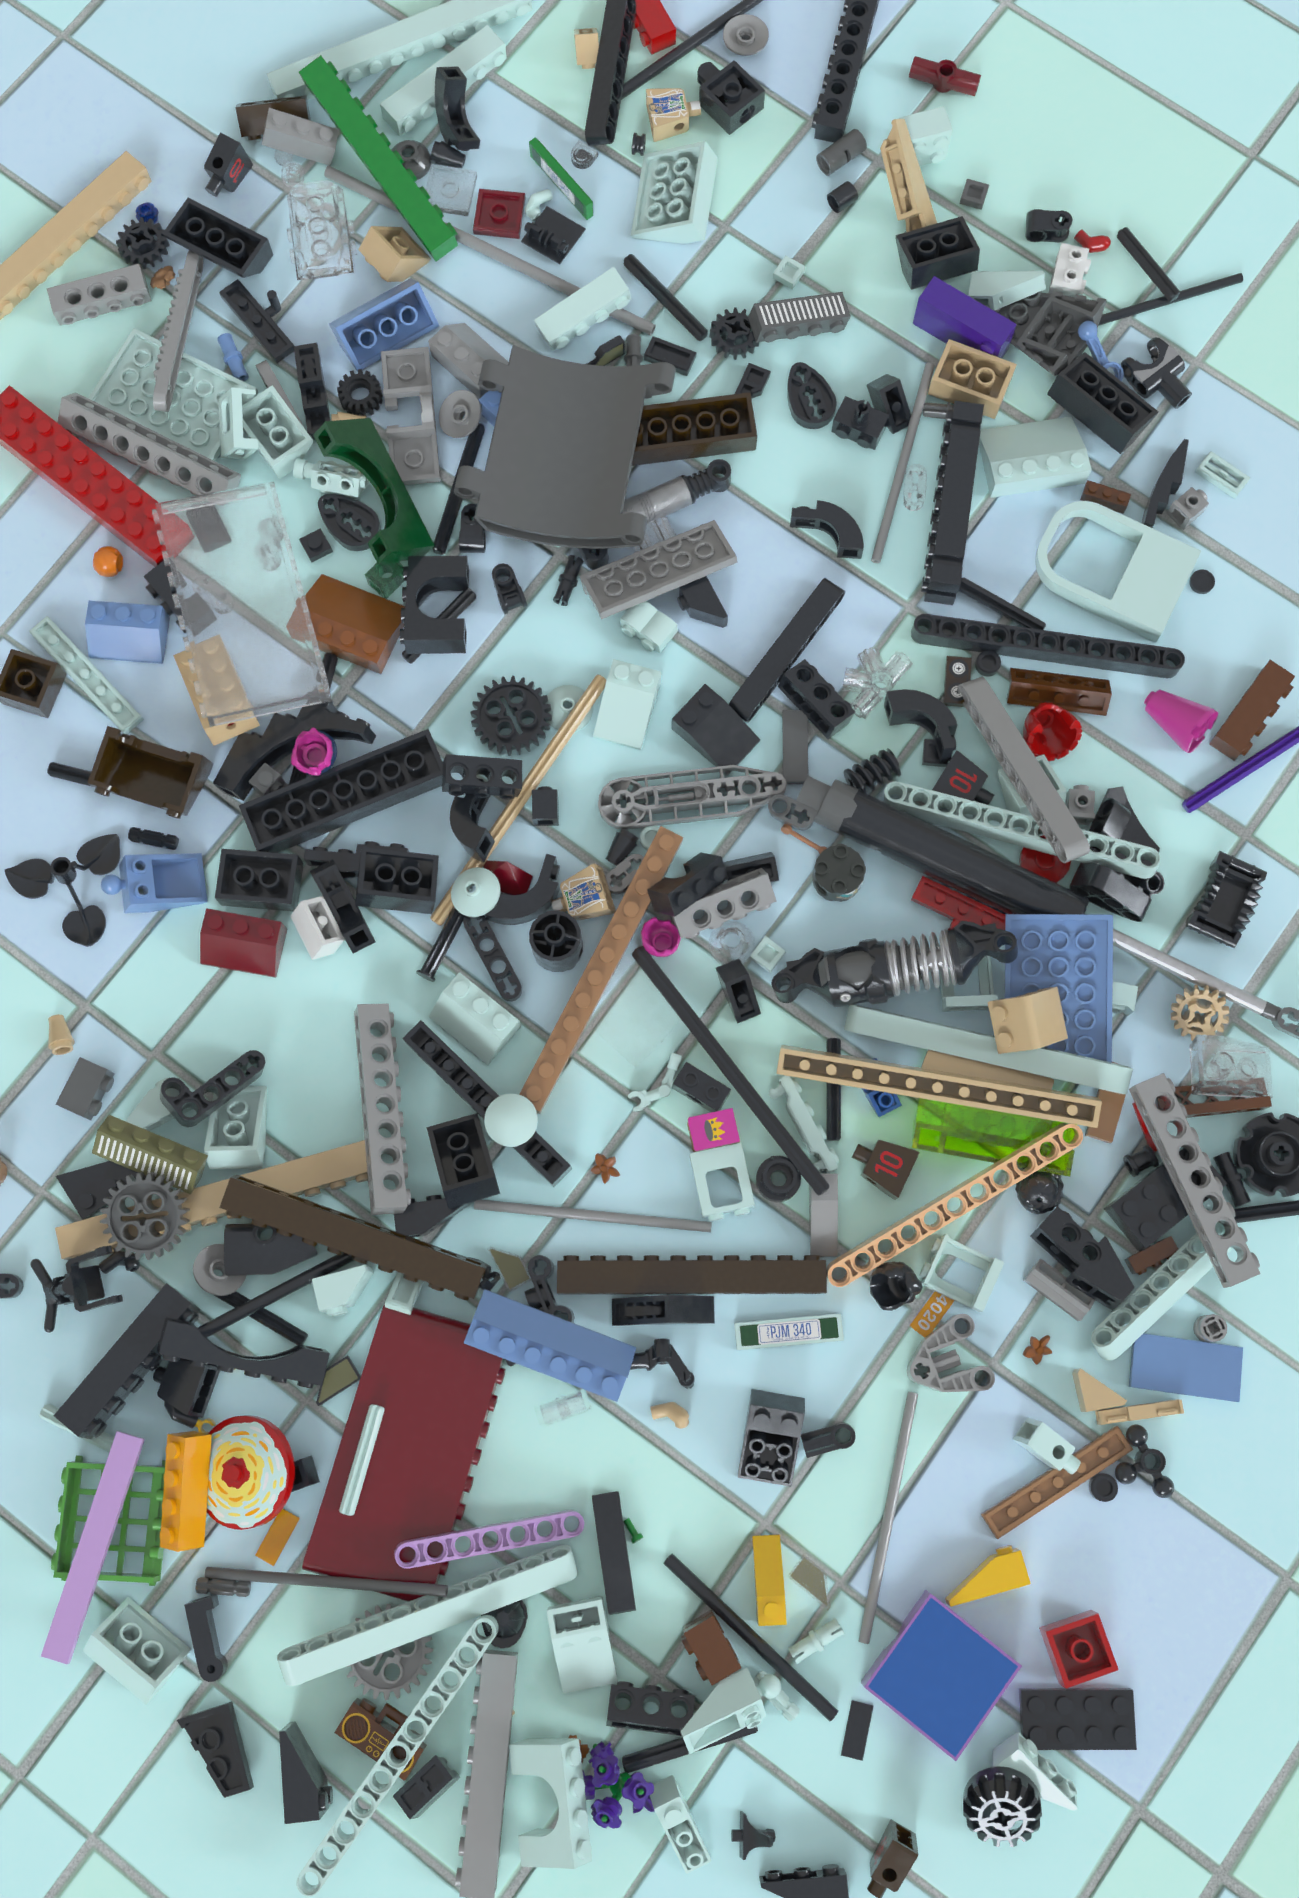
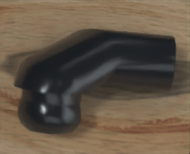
M116 1251L100 1262L99 1268L104 1274L109 1273L117 1266H125L127 1271L134 1272L139 1269L140 1263L139 1260H136L135 1253L125 1257L124 1251Z

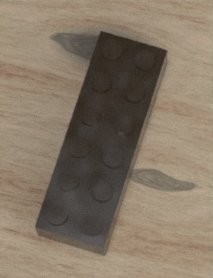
M751 393L644 405L632 466L756 450L758 436Z

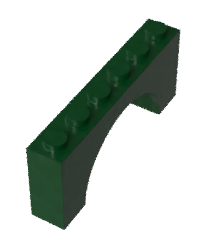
M371 418L325 421L313 435L323 456L343 460L355 467L369 480L381 499L385 512V527L367 543L377 564L406 561L408 556L426 555L435 545Z

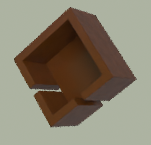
M712 1610L683 1626L684 1635L681 1636V1641L688 1654L694 1653L698 1660L695 1661L696 1669L703 1681L708 1679L713 1686L742 1668L728 1638H725L724 1631Z

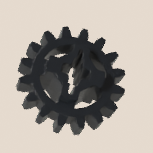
M143 217L140 218L139 223L132 219L131 226L123 225L125 232H118L120 239L116 240L119 254L123 257L126 264L130 262L132 265L141 264L142 268L146 269L147 264L155 267L154 261L156 260L162 262L161 255H168L166 247H169L170 244L168 239L163 237L162 234L165 229H162L159 222L154 224L151 218L147 223L144 222Z
M734 307L733 313L725 309L724 316L717 314L716 321L711 322L709 334L711 346H716V353L725 352L724 358H727L730 354L733 355L734 360H737V356L740 354L743 358H746L747 351L753 354L755 347H759L760 342L756 343L748 316L746 315V309L741 313H738L737 307Z

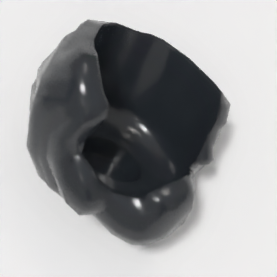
M904 1262L883 1263L876 1267L870 1277V1294L879 1307L886 1311H893L906 1303H912L915 1296L923 1288L922 1282L917 1278L912 1268Z

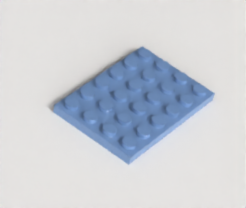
M1005 914V931L1015 935L1018 946L1017 958L1011 963H1005V998L1017 997L1040 989L1057 986L1068 1039L1045 1046V1048L1112 1063L1113 914ZM1005 945V950L1011 948L1012 946Z

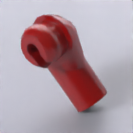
M1083 229L1074 237L1083 248L1089 249V253L1105 251L1111 244L1108 236L1090 237Z

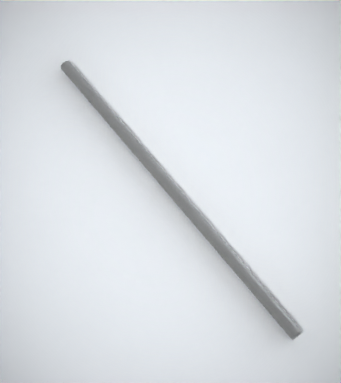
M331 166L326 167L324 172L326 178L398 212L385 192ZM454 227L457 232L455 239L463 245L568 296L580 289L541 268ZM623 308L616 309L609 314V316L650 336L655 331V324Z

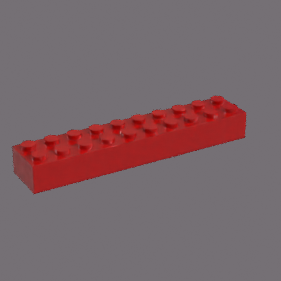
M9 385L0 394V445L151 565L156 567L166 558L172 563L195 539L186 523Z

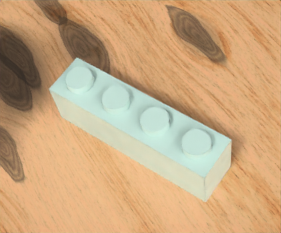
M613 266L534 319V322L553 352L556 349L564 348L574 337L585 334L589 327L595 323H601L606 320L609 314L616 309L624 308L632 299L630 290Z

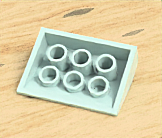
M706 141L644 154L630 235L632 238L681 244L705 240L718 160Z
M1071 416L980 430L979 448L990 498L1081 485L1086 483L1091 473L1087 448Z

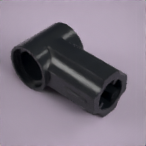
M838 1422L832 1426L801 1434V1439L806 1457L809 1458L838 1449H847L854 1444L856 1435L851 1425L845 1422ZM840 1428H847L850 1431V1439L845 1443L838 1442L835 1438L836 1431Z

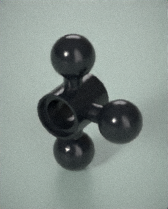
M1138 1424L1131 1425L1126 1431V1439L1129 1444L1138 1447L1139 1451L1135 1455L1134 1464L1121 1462L1116 1466V1479L1120 1483L1127 1485L1136 1480L1137 1473L1139 1472L1151 1474L1154 1479L1152 1482L1154 1494L1160 1498L1170 1497L1175 1487L1173 1481L1161 1473L1166 1466L1165 1456L1157 1449L1148 1448L1146 1444L1148 1432L1143 1426ZM1151 1453L1155 1457V1465L1153 1468L1148 1469L1145 1465V1457Z

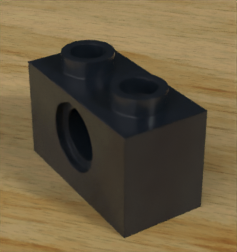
M688 1062L684 1064L672 1084V1089L710 1112L720 1111L731 1093L729 1087Z

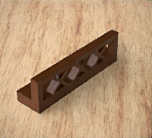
M1010 668V684L1006 701L1007 704L1036 707L1043 702H1050L1067 711L1106 716L1112 691L1110 681L1106 679Z
M1261 1078L1175 1087V1096L1181 1100L1182 1104H1187L1184 1105L1187 1111L1186 1118L1260 1111L1272 1107L1270 1096L1264 1097ZM1254 1085L1256 1097L1245 1098L1239 1093L1244 1086ZM1219 1088H1225L1233 1096L1230 1100L1219 1101L1214 1097V1094ZM1213 1089V1091H1212L1211 1093H1209V1092L1206 1091V1090ZM1193 1091H1199L1207 1099L1203 1103L1194 1104L1188 1100V1097ZM1180 1092H1187V1094L1183 1096ZM1157 1098L1158 1109L1165 1111V1102Z

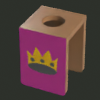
M733 1108L688 1118L687 1126L693 1152L740 1143Z

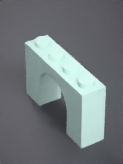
M527 1738L509 1744L512 1775H536L542 1777L553 1788L559 1806L558 1821L554 1829L536 1828L518 1836L521 1867L576 1869L592 1862V1846L590 1843L579 1738Z

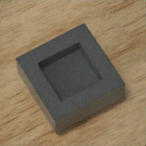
M967 179L959 204L982 210L989 184Z

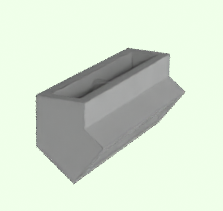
M1040 1258L1030 1269L1023 1281L1076 1321H1081L1090 1311L1095 1300L1069 1285L1065 1281L1066 1277Z

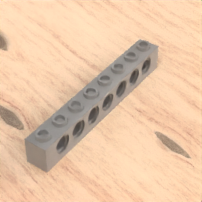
M76 392L61 398L57 423L66 428L71 434H78L86 438L89 443L100 445L106 448L109 453L120 455L128 459L129 463L140 465L148 469L151 474L160 475L168 479L171 484L182 486L190 490V493L193 495L202 496L210 500L213 505L224 507L236 500L241 474Z
M389 1003L357 1004L354 1011L370 1210L371 1215L399 1214L405 1211L407 1205H410L411 1193L410 1189H406L405 1179L408 1178L407 1162L403 1163V1153L406 1152L405 1137H401L400 1127H403L404 1118L403 1112H399L398 1102H401V1088L396 1086L399 1065L398 1061H394L393 1052H396L397 1043L396 1037H392L391 1028L394 1027V1013L389 1012ZM377 1029L381 1032L382 1036L376 1037L371 1034L370 1030ZM372 1054L382 1055L384 1061H376ZM374 1079H383L386 1082V1086H378ZM376 1104H385L388 1107L389 1111H380L377 1108ZM379 1129H387L391 1133V1137L381 1136ZM381 1155H390L393 1158V1163H385ZM383 1181H393L396 1188L392 1190L387 1189Z
M1162 1073L1131 1087L1129 1091L1223 1288L1232 1287L1260 1275L1261 1273L1258 1269L1260 1267L1259 1260L1253 1252H1250L1246 1244L1248 1242L1247 1235L1241 1227H1238L1234 1219V1208L1229 1202H1226L1222 1194V1183L1218 1177H1214L1210 1169L1211 1161L1208 1155L1202 1152L1198 1144L1199 1136L1196 1130L1190 1127L1186 1119L1187 1111L1184 1105L1177 1101L1174 1094L1175 1086L1172 1080L1166 1078L1165 1074ZM1156 1098H1160L1165 1102V1111H1161L1156 1107ZM1168 1123H1173L1177 1127L1176 1136L1168 1132ZM1180 1147L1185 1148L1189 1152L1188 1161L1180 1157ZM1192 1172H1196L1201 1177V1184L1199 1186L1192 1182ZM1205 1197L1210 1198L1213 1202L1211 1211L1207 1210L1203 1205ZM1217 1222H1220L1225 1227V1234L1223 1236L1218 1235L1215 1230ZM1230 1247L1237 1252L1235 1262L1228 1258L1227 1251Z

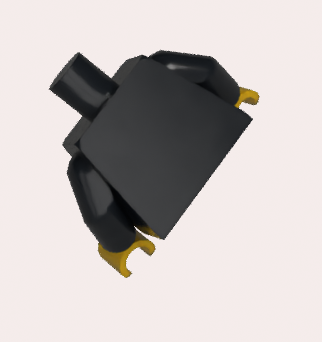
M180 1358L179 1362L169 1361L166 1368L162 1366L157 1367L153 1373V1380L160 1383L157 1395L164 1401V1407L171 1419L192 1429L197 1427L198 1432L208 1434L209 1432L203 1429V1424L209 1423L212 1426H216L215 1421L211 1418H206L202 1421L198 1417L203 1418L220 1373V1370H217V1365L207 1363L206 1367H198L189 1364L190 1360Z

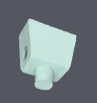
M1027 1417L1012 1439L1047 1466L1060 1471L1063 1468L1068 1473L1074 1474L1081 1464V1461L1072 1455L1075 1447L1042 1421Z

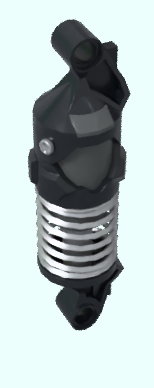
M962 920L955 927L947 928L948 931L946 929L940 931V947L936 934L931 932L929 935L930 947L927 937L922 933L919 938L920 948L916 937L913 935L910 938L909 944L904 937L901 938L900 945L894 939L891 942L887 940L884 942V940L878 941L876 938L861 940L856 946L829 951L814 948L801 959L786 962L787 967L773 977L771 985L777 999L782 1003L793 1002L803 989L806 988L820 995L833 1007L869 1002L871 1005L887 1002L894 995L899 996L900 990H905L909 994L910 986L913 985L915 991L919 992L921 979L924 988L928 991L930 988L928 972H931L934 987L938 989L940 986L938 970L941 972L944 985L948 987L950 984L948 968L952 984L956 986L957 983L958 985L966 983L973 969L986 955L997 959L1001 963H1011L1018 956L1017 939L1009 931L996 929L995 923L980 926L976 923ZM1002 945L1012 946L1007 950L1000 949ZM790 985L787 990H780L782 986Z

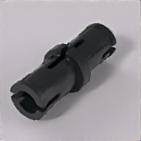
M569 555L565 570L559 576L558 581L560 583L553 597V601L558 605L560 600L562 601L561 606L568 605L572 590L577 586V576L584 562L580 557H577L575 562V555Z
M1230 1152L1213 1157L1222 1178L1227 1182L1226 1187L1234 1206L1238 1207L1251 1202L1241 1180L1243 1176L1241 1173H1238Z

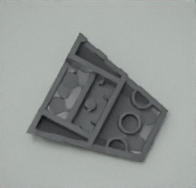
M1040 291L997 309L995 312L1017 324L1011 344L1053 376H1056L1082 355L1087 348L1086 341L1082 340L1078 335V328L1085 321L1094 322L1098 328L1107 301L1103 298H1098L1097 301L1090 300L1083 295L1069 297L1063 296L1062 292L1053 291L1052 294Z

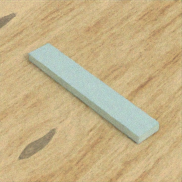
M48 615L29 630V633L122 733L128 734L144 720Z

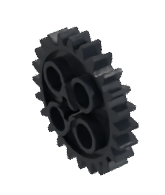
M513 675L510 682H507L505 677L502 676L501 684H498L493 679V687L489 688L484 685L485 694L477 693L479 701L472 702L473 708L476 709L470 711L471 717L475 718L471 721L472 727L476 728L474 730L475 735L481 736V744L488 742V749L490 751L496 746L499 755L504 749L507 750L508 756H511L512 750L515 749L518 755H521V748L524 747L530 752V744L533 743L539 746L537 738L545 739L546 734L543 730H550V724L547 721L552 720V715L548 713L551 711V705L546 704L548 702L547 695L541 696V687L534 690L535 685L533 681L526 685L525 677H522L519 683L516 682ZM516 696L523 698L520 703L511 702L512 698ZM502 697L505 698L512 715L516 717V722L522 730V734H518L511 717L507 715L506 708L500 700ZM498 707L501 709L497 714L489 713L491 708ZM527 717L534 719L531 724L522 723L523 719ZM504 728L512 730L509 735L500 734V731Z

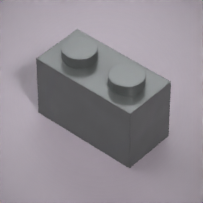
M79 1057L55 1105L88 1120H92L93 1116H96L102 1107L101 1100L105 1092H109L113 1086V1076L115 1073Z

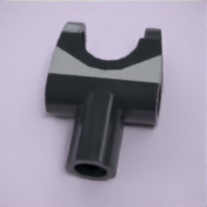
M1154 337L1147 343V349L1153 363L1143 364L1127 357L1121 362L1124 377L1141 397L1148 398L1158 390L1175 409H1178L1192 395V392L1176 377L1185 370V363L1171 346L1162 339Z

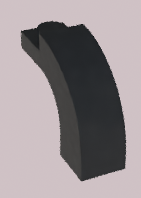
M458 66L437 67L435 76V108L444 141L448 145H455L457 150L461 151L479 149L480 139L471 128L465 110L466 76Z
M908 689L887 691L884 709L889 726L915 724L923 727L932 735L935 741L940 762L950 761L953 751L956 750V739L954 736L958 726L950 709L937 698L921 691Z
M546 854L538 881L528 892L521 895L500 893L495 907L485 914L487 921L503 925H518L530 922L545 913L551 907V902L556 899L560 891L559 883L552 881V879L557 880L560 871V865H557L556 856Z
M332 859L311 870L310 873L328 904L352 953L354 954L375 943L376 941L359 907L355 906V899L334 860Z

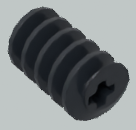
M887 748V751L880 750L878 756L873 754L869 760L863 759L861 765L854 764L852 770L847 768L843 772L848 785L865 793L866 786L872 791L875 790V781L880 786H883L882 777L884 776L888 781H892V772L898 777L901 776L898 760L889 748Z

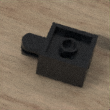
M735 60L722 70H719L712 62H705L699 66L697 82L701 85L699 87L700 107L729 135L764 109L765 89Z

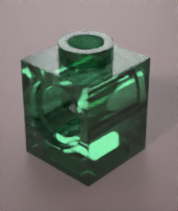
M400 562L381 565L376 563L364 574L368 585L385 599L404 582L403 565ZM392 573L391 577L382 578L384 574Z

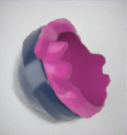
M311 728L310 731H302L297 737L295 747L292 750L291 764L303 773L319 776L328 771L335 763L337 757L336 743L330 735L323 731H318L316 728Z

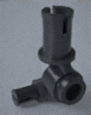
M655 1339L654 1345L646 1349L645 1352L634 1354L630 1370L647 1369V1371H651L657 1364H669L681 1386L686 1389L688 1387L691 1389L694 1386L695 1377L693 1373L687 1369L674 1347L670 1344L669 1339Z

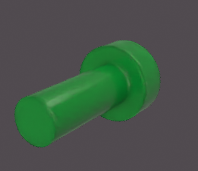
M630 1518L623 1521L632 1536L630 1540L633 1544L644 1538L641 1533L638 1534Z

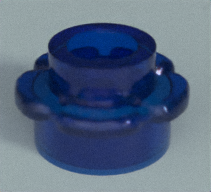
M146 202L136 208V219L138 221L143 217L146 223L150 218L154 224L157 222L159 212L154 207V204Z

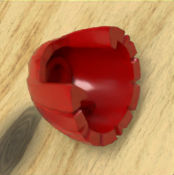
M1043 702L1029 711L1024 721L1022 733L1025 742L1035 757L1044 754L1048 761H1054L1055 758L1065 757L1069 754V750L1072 751L1078 745V741H1080L1082 736V726L1067 710L1053 703Z

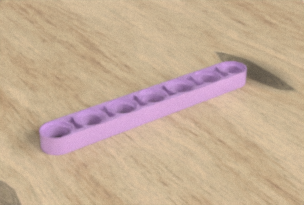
M566 1510L400 1542L394 1550V1557L400 1567L414 1568L576 1537L583 1531L584 1519L578 1512ZM569 1516H576L578 1518L579 1524L574 1531H567L564 1527V1521ZM542 1521H549L551 1523L552 1530L547 1536H540L537 1533V1526ZM515 1526H521L525 1531L524 1538L518 1542L512 1541L510 1538V1531ZM488 1531H494L498 1536L496 1544L491 1547L485 1546L482 1542L483 1535ZM461 1536H466L470 1539V1547L464 1552H459L455 1548V1542ZM434 1541L440 1542L443 1546L442 1553L437 1557H431L427 1553L428 1545ZM404 1547H412L415 1550V1557L410 1562H403L399 1558V1553Z

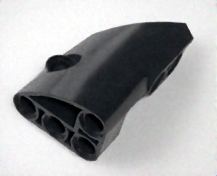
M1124 787L1109 788L1089 831L1148 846L1160 852V847L1148 835L1135 815L1127 799ZM1090 847L1093 852H1101L1097 847ZM1121 853L1115 854L1119 859H1126V856ZM1141 861L1146 866L1152 865L1150 861ZM1080 862L1069 885V889L1087 897L1090 903L1132 921H1143L1151 904L1152 894H1159L1165 885L1163 875L1157 872V870L1151 878L1143 879L1113 871L1106 866L1098 865V862Z

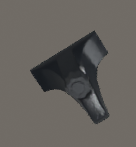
M740 1811V1829L731 1830V1841L740 1842L739 1857L742 1860H746L748 1853L754 1848L772 1847L776 1838L774 1829H755L743 1811Z

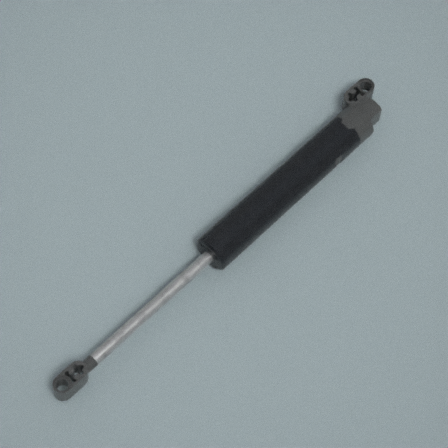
M808 776L796 800L782 794H777L771 797L768 803L771 816L793 828L804 831L811 828L814 822L859 844L881 852L880 854L1007 914H1085L1089 904L1088 898L914 815L903 810L899 811L890 804L837 779L829 786ZM775 802H785L787 809L783 813H776L773 810ZM792 806L795 807L794 813L798 815L806 812L809 821H803L800 824L798 823V817L791 814V819H788L787 817L791 813ZM1113 929V946L1201 988L1208 985L1210 992L1217 989L1220 997H1225L1227 1000L1271 1020L1276 1029L1299 1039V1023L1297 1025L1293 1023L1284 1024L1285 1020L1281 1018L1282 1015L1288 1014V1019L1299 1022V1010L1292 1007L1280 1008Z

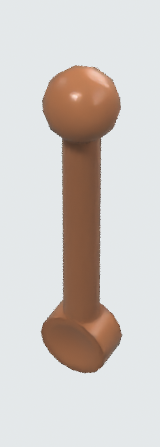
M784 824L781 827V831L784 834H791L816 849L819 854L827 849V847H820L795 832L788 824Z

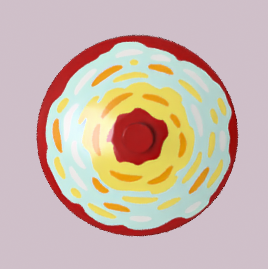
M244 1415L231 1417L220 1422L208 1433L212 1436L206 1512L213 1520L227 1528L244 1530L262 1526L281 1512L292 1492L295 1465L291 1447L281 1430L264 1418Z

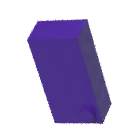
M935 276L919 296L913 320L915 326L946 344L950 339L1001 359L1009 349L1017 325Z

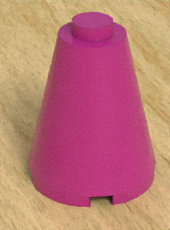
M1160 689L1156 692H1150L1144 701V704H1146L1145 711L1186 753L1193 752L1205 739L1203 735L1207 729L1211 730L1218 717V712L1213 708Z

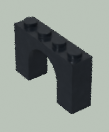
M408 556V566L403 567L404 581H407L406 587H402V600L405 602V608H401V622L404 623V629H400V644L405 645L406 654L466 653L467 629L465 618H432L422 613L419 607L422 601L432 593L438 591H463L465 588H469L470 570L467 556Z

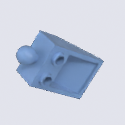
M202 853L125 855L119 864L120 878L110 874L101 881V888L106 894L115 895L122 890L124 913H147L207 903ZM139 888H143L144 895L138 892Z

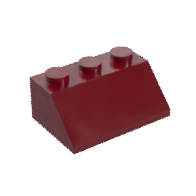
M206 908L200 932V964L276 978L288 929L281 921Z

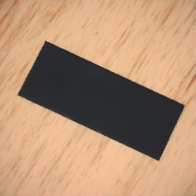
M851 1701L841 1756L863 1761L873 1705Z

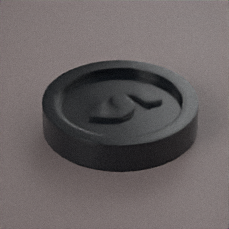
M1201 569L1192 574L1189 584L1194 592L1207 594L1213 589L1215 578L1208 570Z

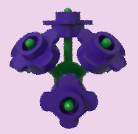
M601 1741L598 1744H593V1749L589 1751L592 1757L588 1762L589 1764L592 1763L594 1777L592 1775H585L584 1770H582L586 1800H592L595 1798V1790L610 1788L613 1794L612 1797H605L603 1800L596 1799L591 1805L593 1810L591 1815L593 1816V1821L598 1826L603 1828L609 1826L615 1829L619 1828L622 1824V1821L619 1819L622 1814V1806L619 1803L621 1797L623 1796V1798L633 1802L634 1808L642 1809L646 1798L653 1794L654 1785L644 1780L643 1774L640 1772H634L632 1775L626 1772L620 1773L618 1758L610 1747L612 1744L608 1742L605 1745Z

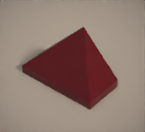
M486 860L483 868L491 871L497 877L501 893L521 895L529 891L533 875L508 861Z

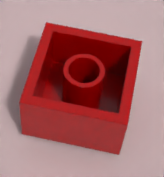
M1088 1610L1039 1627L1058 1683L1065 1689L1119 1670L1099 1613Z

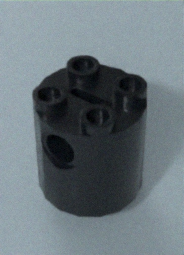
M560 910L545 912L533 921L529 931V942L537 964L552 972H564L573 969L583 953L581 929L577 921L570 914Z

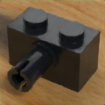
M845 396L833 419L831 432L842 439H850L857 442L863 448L875 450L887 427L889 414L871 407L868 401L864 404L865 400L856 401Z

